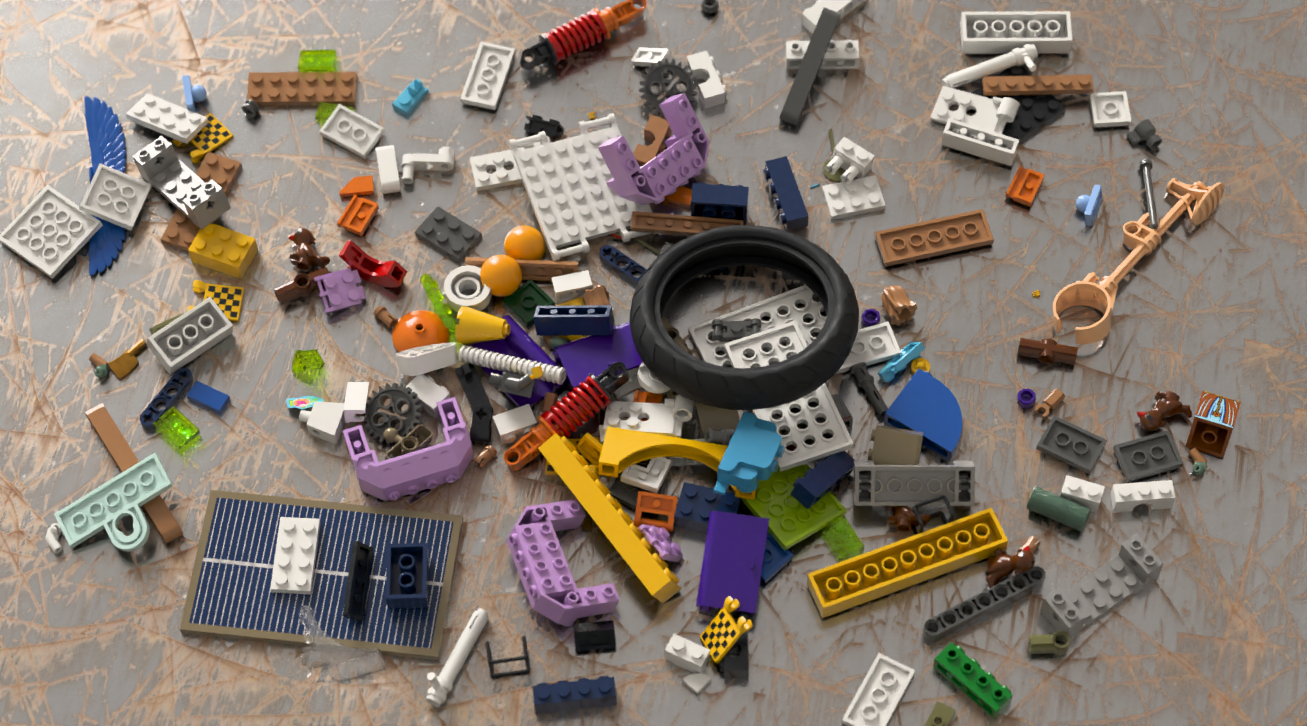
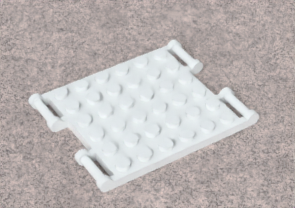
M613 113L607 115V117L589 122H578V128L581 133L579 136L548 143L546 133L542 131L538 132V135L518 140H509V147L553 261H558L562 257L580 252H590L587 242L590 239L620 232L625 243L629 242L632 238L651 234L627 231L631 229L632 211L652 213L649 203L641 205L621 198L606 184L613 176L598 147L609 139L622 136ZM606 124L610 125V128L588 133L587 129L603 126ZM536 142H540V143H541L540 146H536V147H532V148H528V149H524V150H520V151H519L518 148H517V147L529 145V144L536 143ZM576 243H579V244H580V245H577V246H574V247H570V248H566V249H562V250H559V251L557 250V248H561V247H564V246H568V245H572V244H576Z

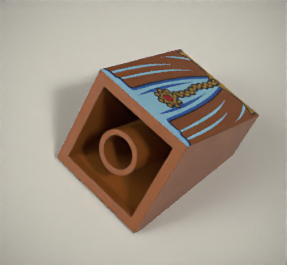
M1202 391L1185 447L1196 448L1198 451L1224 458L1241 402Z

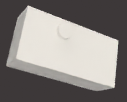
M209 297L148 337L147 346L171 375L231 335L233 325L213 299Z

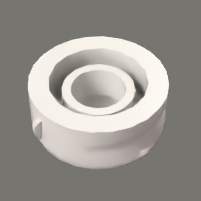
M470 265L461 266L451 271L446 277L442 296L446 298L448 305L457 313L461 307H470L482 311L490 303L492 298L491 288L485 284L484 288L482 287L480 282L481 268ZM466 289L476 290L472 295L466 296L461 294Z

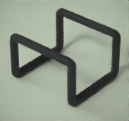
M945 495L913 505L912 509L920 524L919 533L923 532L924 524L917 507L943 499L951 515L950 522L954 521V512ZM942 511L929 514L931 518L941 515L944 524L948 523ZM912 527L914 534L917 535L916 527Z
M522 636L524 656L492 660L489 641L485 642L489 671L492 678L524 674L530 671L526 636ZM525 660L526 669L494 674L493 664Z

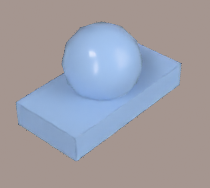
M184 75L182 80L187 110L196 113L194 102L204 101L207 91L202 85L192 86L190 76Z
M1094 185L1091 196L1082 195L1076 200L1075 206L1079 212L1084 213L1085 223L1089 226L1094 224L1103 198L1100 185Z

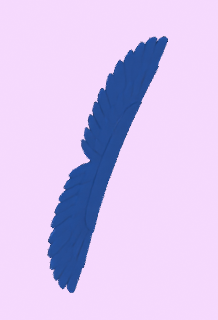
M85 96L84 115L92 160V167L89 166V179L91 183L100 163L125 173L126 143L124 141V133H121L122 124L121 122L118 123V116L116 113L113 115L112 108L110 106L107 108L105 101L100 102L97 97H93L92 101L90 97ZM96 216L93 217L101 221L103 226L90 238L88 253L90 276H94L97 270L99 274L104 272L106 265L109 268L112 264V259H117L118 250L122 251V240H126L125 228Z

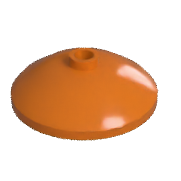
M426 310L413 311L405 314L396 322L392 331L393 345L397 352L427 345L448 343L449 329L444 319L438 314Z

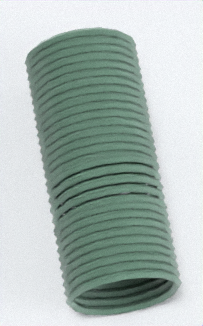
M1037 486L1034 487L1026 509L1030 511L1032 510L1054 521H1058L1078 531L1080 530V532L1083 530L1091 511L1089 507L1087 508L1074 501L1072 502V500H1067L1065 497L1063 498Z

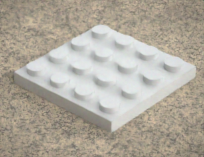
M47 185L0 234V242L53 279L103 225L101 221L91 214L79 210L78 205Z

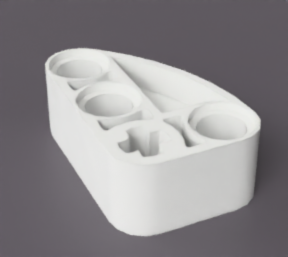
M453 342L427 345L396 353L399 373L409 376L421 375L459 362L456 345Z

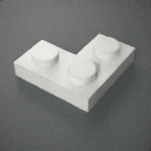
M664 457L652 458L647 468L634 464L623 471L620 481L657 494L672 466V460Z

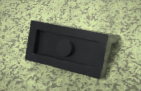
M613 620L573 624L576 651L616 648Z

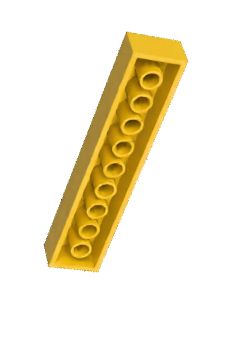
M557 433L538 448L650 594L664 604L682 588L678 584L679 578L667 568L668 564L665 560L655 553L657 552L655 547L648 543L644 538V533H640L638 527L633 524V519L621 509L622 505L618 500L610 495L611 491L605 484L601 483L597 473L590 469L586 459L576 451L578 450L576 446L565 436L560 437Z
M991 507L809 573L807 575V586L822 618L994 556L997 548L1003 549L1004 552L1007 549L1008 539Z

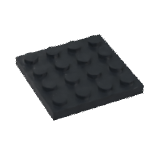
M1016 65L1005 69L997 76L1032 75L1022 66ZM983 85L973 91L972 94L983 96ZM1052 94L983 96L993 99V97L1001 99L1008 97L1019 102L1020 106L1014 121L1006 122L1002 135L1018 139L1019 144L1059 117L1066 110V107ZM970 109L973 114L976 113V110Z

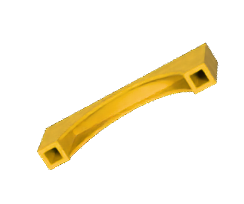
M607 427L599 459L598 474L618 478V474L626 468L641 461L657 457L687 458L700 462L718 472L719 464L728 446ZM731 485L735 491V497L755 500L756 490L751 493H744L738 490L736 486Z

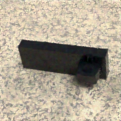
M465 363L461 367L456 368L455 373L472 412L475 407L484 405L490 408L493 413V408L474 365ZM482 409V412L478 413V416L480 417L487 415V413L484 412V409Z

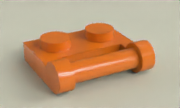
M638 491L634 525L636 527L643 524L654 525L659 528L663 527L668 532H673L678 497ZM642 512L667 515L669 517L668 521L641 518Z

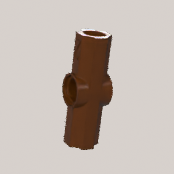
M324 266L309 274H298L293 281L274 289L279 303L282 305L297 297L305 298L310 296L313 290L319 288L314 278L328 274L327 267Z
M1020 338L1018 355L1038 358L1040 362L1045 364H1051L1056 361L1075 365L1078 348L1057 344L1053 339L1037 341Z

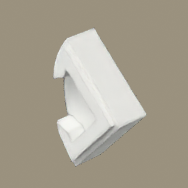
M695 673L682 679V682L698 695L711 682V678L704 674Z

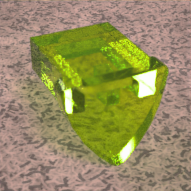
M317 349L296 350L292 361V372L302 373L307 370L322 369L325 363Z

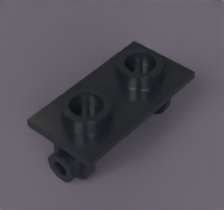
M532 115V117L526 116L529 123L525 124L524 130H527V133L538 135V132L544 129L546 136L555 140L560 138L561 131L559 129L564 130L559 121L553 119L545 121L537 115Z

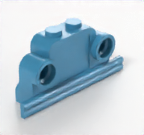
M743 412L719 464L714 493L725 495L729 484L736 486L741 492L751 493L757 489L758 480H767L771 477L772 472H776L778 458L783 457L785 447L781 446L782 437L777 433V427L774 423L756 418L752 413Z

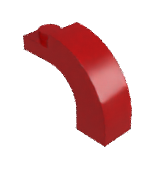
M352 240L345 243L339 254V257L348 264L347 268H350L351 271L358 270L360 278L379 286L399 287L407 274V271L397 261L377 260L366 254Z

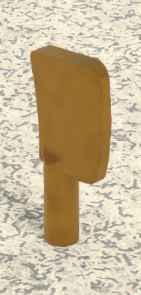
M143 339L130 350L125 351L118 358L108 363V367L118 379L125 377L138 364V359L134 355L147 345Z

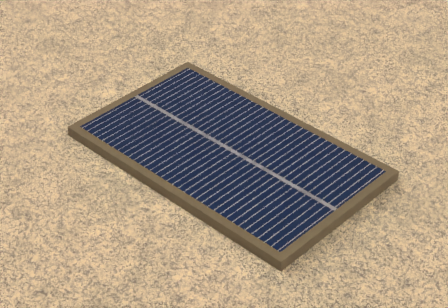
M211 490L180 632L183 634L439 661L463 516ZM280 517L320 519L311 594L274 593L270 590ZM356 541L373 547L364 620L359 623L343 616L352 545ZM427 543L429 550L428 608L388 609L386 603L387 544Z

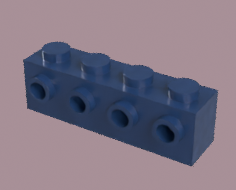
M787 156L765 161L763 175L765 180L769 181L768 189L770 195H774V206L776 210L779 209L781 225H785L786 231L808 226L809 216Z
M612 305L537 306L533 317L537 336L612 335L615 324Z
M845 451L826 456L824 461L821 459L814 469L810 468L803 478L800 476L793 483L794 489L791 495L806 509H810L852 473L854 461L856 460Z
M601 676L598 679L590 680L588 678H581L573 682L562 680L555 684L539 683L537 686H532L535 714L617 705L614 677Z

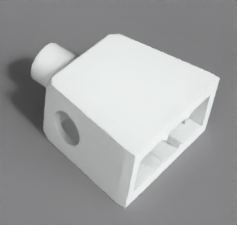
M315 402L312 411H300L299 421L307 422L309 434L337 444L345 423V403Z

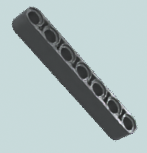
M823 8L782 109L780 120L797 125L841 13Z
M1033 566L1029 571L1017 574L928 619L923 627V639L928 643H936L1040 590L1046 577L1045 570L1040 566ZM1037 576L1040 580H1034L1031 577ZM1015 585H1020L1023 588L1017 589L1015 588ZM997 594H1004L1006 597L1000 598ZM984 602L987 603L989 606L984 607L981 606L980 603ZM968 611L971 615H964L962 612ZM951 620L954 624H947L945 621ZM928 629H934V630H936L937 632H936V633H930V632L928 631Z

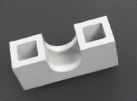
M707 51L686 56L687 69L689 72L693 71L691 78L706 80L705 83L698 84L699 97L704 109L725 103L727 89L720 82L721 76L719 71H716L714 68L715 62L713 57H710Z
M1172 480L1113 484L1110 498L1113 513L1133 511L1135 506L1144 503L1151 504L1152 510L1170 509L1173 507L1175 493Z

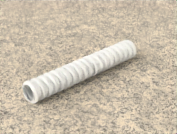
M463 345L459 351L460 362L476 364L477 366L481 365L482 367L499 371L503 370L504 372L521 376L526 374L529 376L533 375L531 368L541 366L543 375L536 379L546 380L547 382L552 381V383L560 385L566 379V369L563 367H554L553 365L533 362L532 360L527 361V359L511 357L510 355L493 351L489 352L488 350L484 351L483 349Z

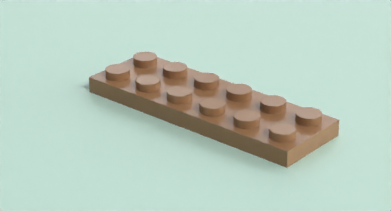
M357 71L249 72L247 99L253 100L259 106L355 105Z
M207 152L196 175L205 183L214 180L223 188L225 195H227L242 164L239 161ZM177 208L161 237V242L188 251L200 228Z
M983 209L875 232V238L885 267L989 245L994 242Z

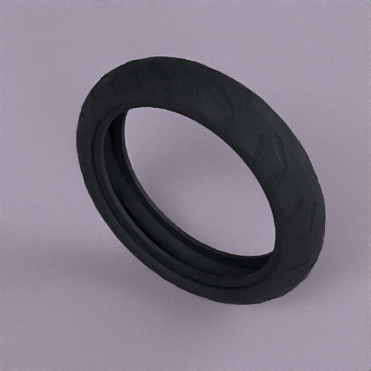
M731 225L697 233L679 241L660 254L641 276L632 298L629 321L633 342L643 363L659 381L674 392L703 405L728 410H756L784 405L798 400L818 389L837 373L850 354L858 333L859 306L854 288L847 274L844 273V270L832 256L815 243L791 232L773 227ZM745 265L771 268L798 279L814 292L826 312L827 318L822 330L804 350L779 363L757 368H729L702 361L678 346L669 336L662 322L663 313L668 302L686 283L716 269Z

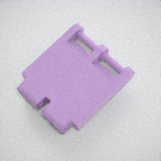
M350 268L314 278L320 290L319 296L323 299L326 308L324 310L325 314L358 306L362 300L366 299L363 286L356 287L357 284L361 283L358 270L351 271ZM321 281H323L326 292L323 290ZM327 296H328V299H329L331 308H329V305H328V302H327V299H326Z
M645 524L639 526L638 530L640 533L645 534L649 540L648 543L655 547L661 559L678 562L683 557L682 549L669 538L670 534L665 528Z

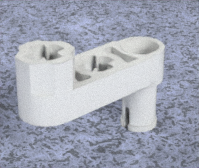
M443 147L439 149V154L413 153L403 155L401 166L403 169L402 182L405 184L413 183L414 170H452L454 168L455 150L450 147Z

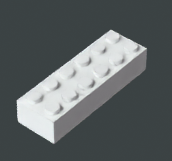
M1070 11L962 12L961 14L962 54H1006L1017 47L1019 49L1022 48L1025 44H1034L1038 54L1070 53L1072 45Z

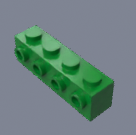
M951 642L935 657L933 666L993 719L1011 703L1013 695L1009 688L1005 685H1000L990 672H985L975 659H970L960 646H955Z

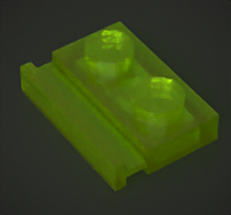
M336 49L300 50L299 72L335 71Z
M175 406L164 413L157 422L153 423L154 428L178 450H181L183 445H187L200 434V430Z
M844 515L819 530L838 562L864 550V545Z

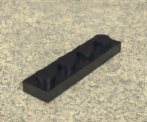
M356 541L352 545L343 616L359 623L364 620L373 547Z

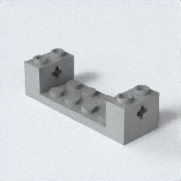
M163 136L132 156L141 176L201 230L231 209L223 188L214 180L205 183L178 159L172 144Z
M854 461L853 500L855 506H913L941 495L947 497L951 506L975 505V466L972 461H952V465H875L874 461ZM941 499L923 506H946V504Z
M1136 534L1121 545L1119 555L1071 588L1063 592L1058 587L1045 596L1040 612L1057 631H1065L1071 638L1158 578L1163 562L1143 539Z

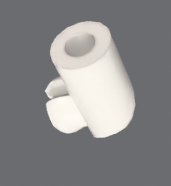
M56 523L49 527L45 537V541L55 554L63 549L58 542L61 527Z

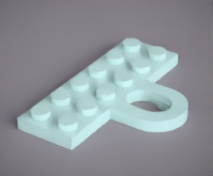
M153 453L54 515L69 546L72 548L101 530L106 529L112 543L122 551L131 552L141 548L146 543L150 534L149 523L140 506L174 485L159 456ZM125 516L133 517L132 526L134 531L129 536H125L118 529L120 519Z

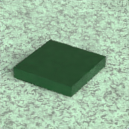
M531 279L519 287L513 294L502 300V304L527 328L534 323L533 317L537 306L556 305Z

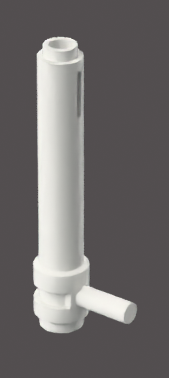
M1025 44L1020 49L1017 47L1009 53L947 75L945 79H942L943 85L954 89L1016 65L1026 64L1029 70L1033 72L1037 68L1033 63L1034 58L1038 57L1034 44Z
M478 609L474 611L439 676L436 677L433 672L427 675L432 685L426 693V701L430 705L440 707L441 704L445 703L446 695L450 694L454 680L489 619V614L485 610Z

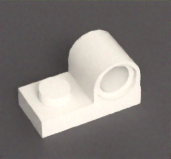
M638 48L631 62L634 66H645L652 70V63L658 66V60L664 64L665 59H668V62L671 63L673 58L668 49Z

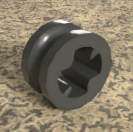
M247 99L241 109L248 116L254 117L256 112L260 110V107L253 100Z

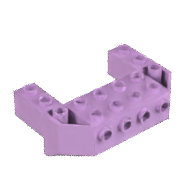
M685 93L671 96L659 105L674 135L664 141L667 149L642 167L639 166L624 135L609 139L598 147L613 176L606 184L621 198L641 205L653 202L658 204L665 200L664 196L676 192L678 186L681 187L687 184L689 178L698 176L701 173L700 170L706 167L710 141Z
M452 397L436 402L443 426L444 443L378 462L375 450L369 449L362 425L343 430L361 491L383 501H393L404 495H413L421 490L433 489L438 485L453 483L460 479L473 458V450L467 426L461 416L456 398Z
M578 499L526 506L506 540L532 609L566 627H571L576 618L611 613L620 601L613 583L579 589L576 587L555 531L579 528L586 514Z

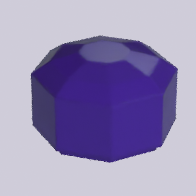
M874 309L865 310L861 316L863 325L870 327L879 324V312Z
M1022 389L1017 393V404L1022 408H1031L1035 404L1036 395L1031 389Z

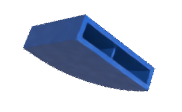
M918 369L886 411L884 423L893 428L923 432L922 445L950 461L959 446L962 431V414L952 392L929 372Z

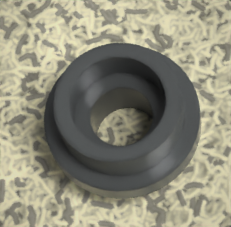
M702 0L701 9L706 13H714L719 8L717 0Z

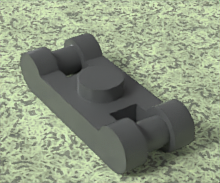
M757 318L750 321H722L715 319L712 321V329H714L712 340L732 341L761 332V320ZM746 328H752V331L746 332Z

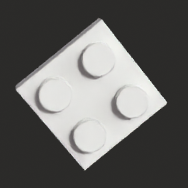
M1126 91L1093 93L1089 95L1094 128L1131 125Z

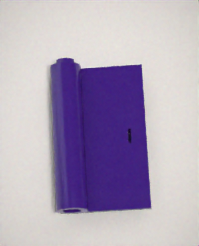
M510 315L502 317V319L507 320L508 324H510V334L505 339L478 342L471 345L473 348L483 349L484 351H493L510 355L511 357L527 359V361L532 360L533 362H541L553 365L554 367L558 366ZM480 365L489 377L491 373L502 375V372H504L503 370H494ZM566 374V379L561 385L552 383V381L547 382L546 380L535 379L531 398L507 392L504 393L518 407L527 404L532 407L544 399L547 392L553 393L558 389H563L568 383V377Z
M630 322L615 326L612 335H589L554 347L555 351L552 352L555 363L559 362L566 369V374L572 388L579 387V383L584 382L590 373L598 377L615 362L624 363L628 371L640 367L641 363H643L633 342ZM618 371L615 375L623 373L624 371Z
M720 511L710 512L696 607L699 608V611L711 613V610L716 608L722 609L725 599L730 596L733 601L737 599L740 603V606L734 611L756 613L769 518Z

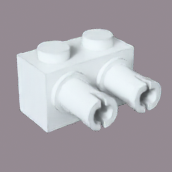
M843 137L834 148L831 161L826 165L825 169L828 173L831 171L830 174L834 175L840 167L846 171L841 175V180L843 182L846 181V184H850L855 177L858 179L864 178L872 168L875 156L846 137Z

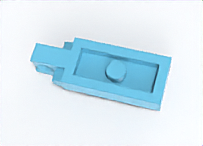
M911 341L901 350L900 355L886 362L885 367L878 372L882 382L887 383L894 379L896 373L907 367L906 364L918 358L925 349L922 342Z

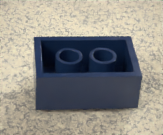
M693 183L691 216L744 220V225H747L749 187Z
M684 482L674 515V527L707 534L710 512L720 511L739 514L741 498L735 497V493L726 491L725 495L714 493V488Z
M427 543L387 544L386 603L388 609L428 608L429 550Z

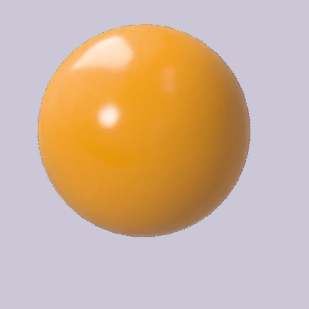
M531 226L516 227L505 238V255L513 259L541 260L545 254V239L537 229Z
M507 255L490 257L484 262L480 270L482 287L484 288L485 284L491 288V295L496 297H506L513 294L519 288L522 281V271L519 264Z

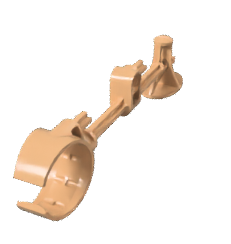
M1172 178L1167 184L1166 192L1174 195L1179 201L1158 223V228L1150 229L1147 227L1150 224L1149 213H1144L1137 222H1127L1123 226V242L1133 251L1109 277H1103L1098 284L1096 282L1099 280V277L1096 276V273H1089L1082 281H1076L1067 285L1056 295L1053 302V324L1056 332L1060 333L1062 326L1061 320L1058 317L1059 314L1067 308L1083 305L1100 310L1104 316L1093 325L1076 327V343L1090 344L1105 338L1111 330V315L1118 290L1117 284L1144 255L1152 253V250L1161 243V236L1185 210H1188L1193 224L1198 225L1205 221L1219 204L1224 193V184L1219 182L1213 186L1206 187L1201 181L1189 185L1178 181L1176 178ZM1191 203L1194 205L1193 212L1191 211L1189 206Z

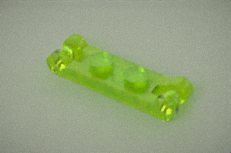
M423 274L420 281L444 326L455 334V325H459V323L451 316L453 311L450 306L444 303L443 293L440 289H437L438 282L429 274Z

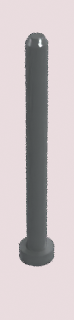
M1144 159L1140 161L1139 167L1143 171L1151 228L1157 229L1158 219L1150 171L1153 166L1151 160Z

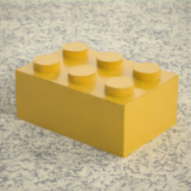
M210 223L202 230H199L188 252L191 262L242 280L258 252L255 238Z

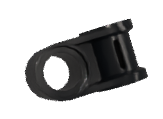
M479 405L473 410L470 428L471 442L490 443L492 411L484 405ZM482 409L487 413V416H483V419L478 416Z

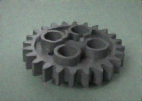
M665 59L664 64L658 60V66L652 63V70L646 68L645 71L648 75L642 74L641 77L645 81L639 82V85L644 86L639 89V92L644 94L640 99H646L644 106L650 105L649 111L655 109V115L662 112L659 105L665 101L666 97L685 93L689 102H695L692 96H697L698 92L693 90L698 88V85L693 84L696 78L690 77L693 71L687 72L688 66L681 67V61L676 65L675 59L671 63L668 62V59ZM663 73H671L672 78L670 80L664 79ZM679 76L678 81L674 83L671 90L667 91L664 97L658 101L657 98L664 92L666 86L668 87ZM683 84L686 90L681 92L677 89L676 85ZM653 85L659 86L660 92H652L651 87Z
M386 383L385 389L379 386L378 393L372 391L373 398L367 396L370 402L369 404L366 403L367 410L364 414L366 417L363 422L367 424L364 426V429L369 430L367 434L371 437L373 436L375 441L380 440V443L383 445L386 443L383 437L384 431L390 427L395 428L398 422H401V426L397 431L399 436L403 438L416 428V425L422 424L418 420L424 417L423 414L419 413V411L424 409V407L418 405L422 401L416 398L417 393L412 392L410 387L406 388L403 384L398 387V384L393 383L391 388ZM390 398L389 405L384 406L385 401ZM408 404L407 409L402 412L403 405ZM381 408L390 413H397L400 416L408 417V419L404 420L394 415L389 416L385 412L378 411V409ZM384 417L383 422L378 424V419Z

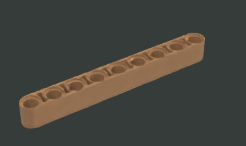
M103 403L85 412L90 424L121 473L139 462ZM161 495L142 505L165 544L183 535L179 524Z

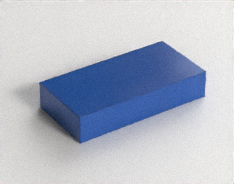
M199 381L195 382L186 395L188 400L218 414L222 413L230 401L229 395Z

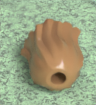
M597 285L594 289L585 290V294L582 297L585 305H610L609 292H607L604 285Z
M898 285L889 286L883 291L881 300L884 309L891 319V325L901 326V323L906 320H912L917 310V305L909 299L906 291Z

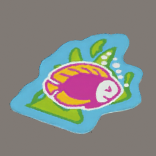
M315 396L286 399L288 408L303 410L313 407L315 402L324 401L322 398Z

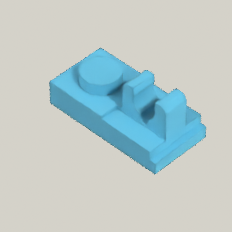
M415 78L395 99L392 106L407 116L429 92V89L423 86L422 81Z

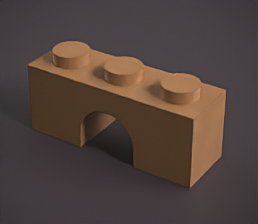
M650 115L644 128V140L650 141L652 144L648 146L637 144L633 153L640 167L666 150L667 146L664 141L673 135L667 120Z

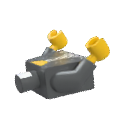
M541 366L531 368L533 375L530 376L528 374L520 376L507 372H502V375L491 373L488 384L498 386V391L531 398L534 381L536 378L542 377L543 370Z

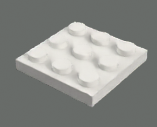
M100 163L80 204L79 210L132 231L152 184Z

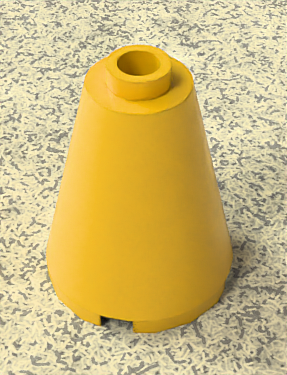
M461 307L458 311L457 319H460L459 325H455V336L460 344L505 339L510 334V324L505 319L470 307Z

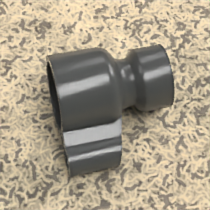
M1149 119L1141 121L1133 131L1127 134L1128 139L1133 145L1146 140L1149 148L1155 149L1162 143V139L1159 135L1155 134L1156 128Z

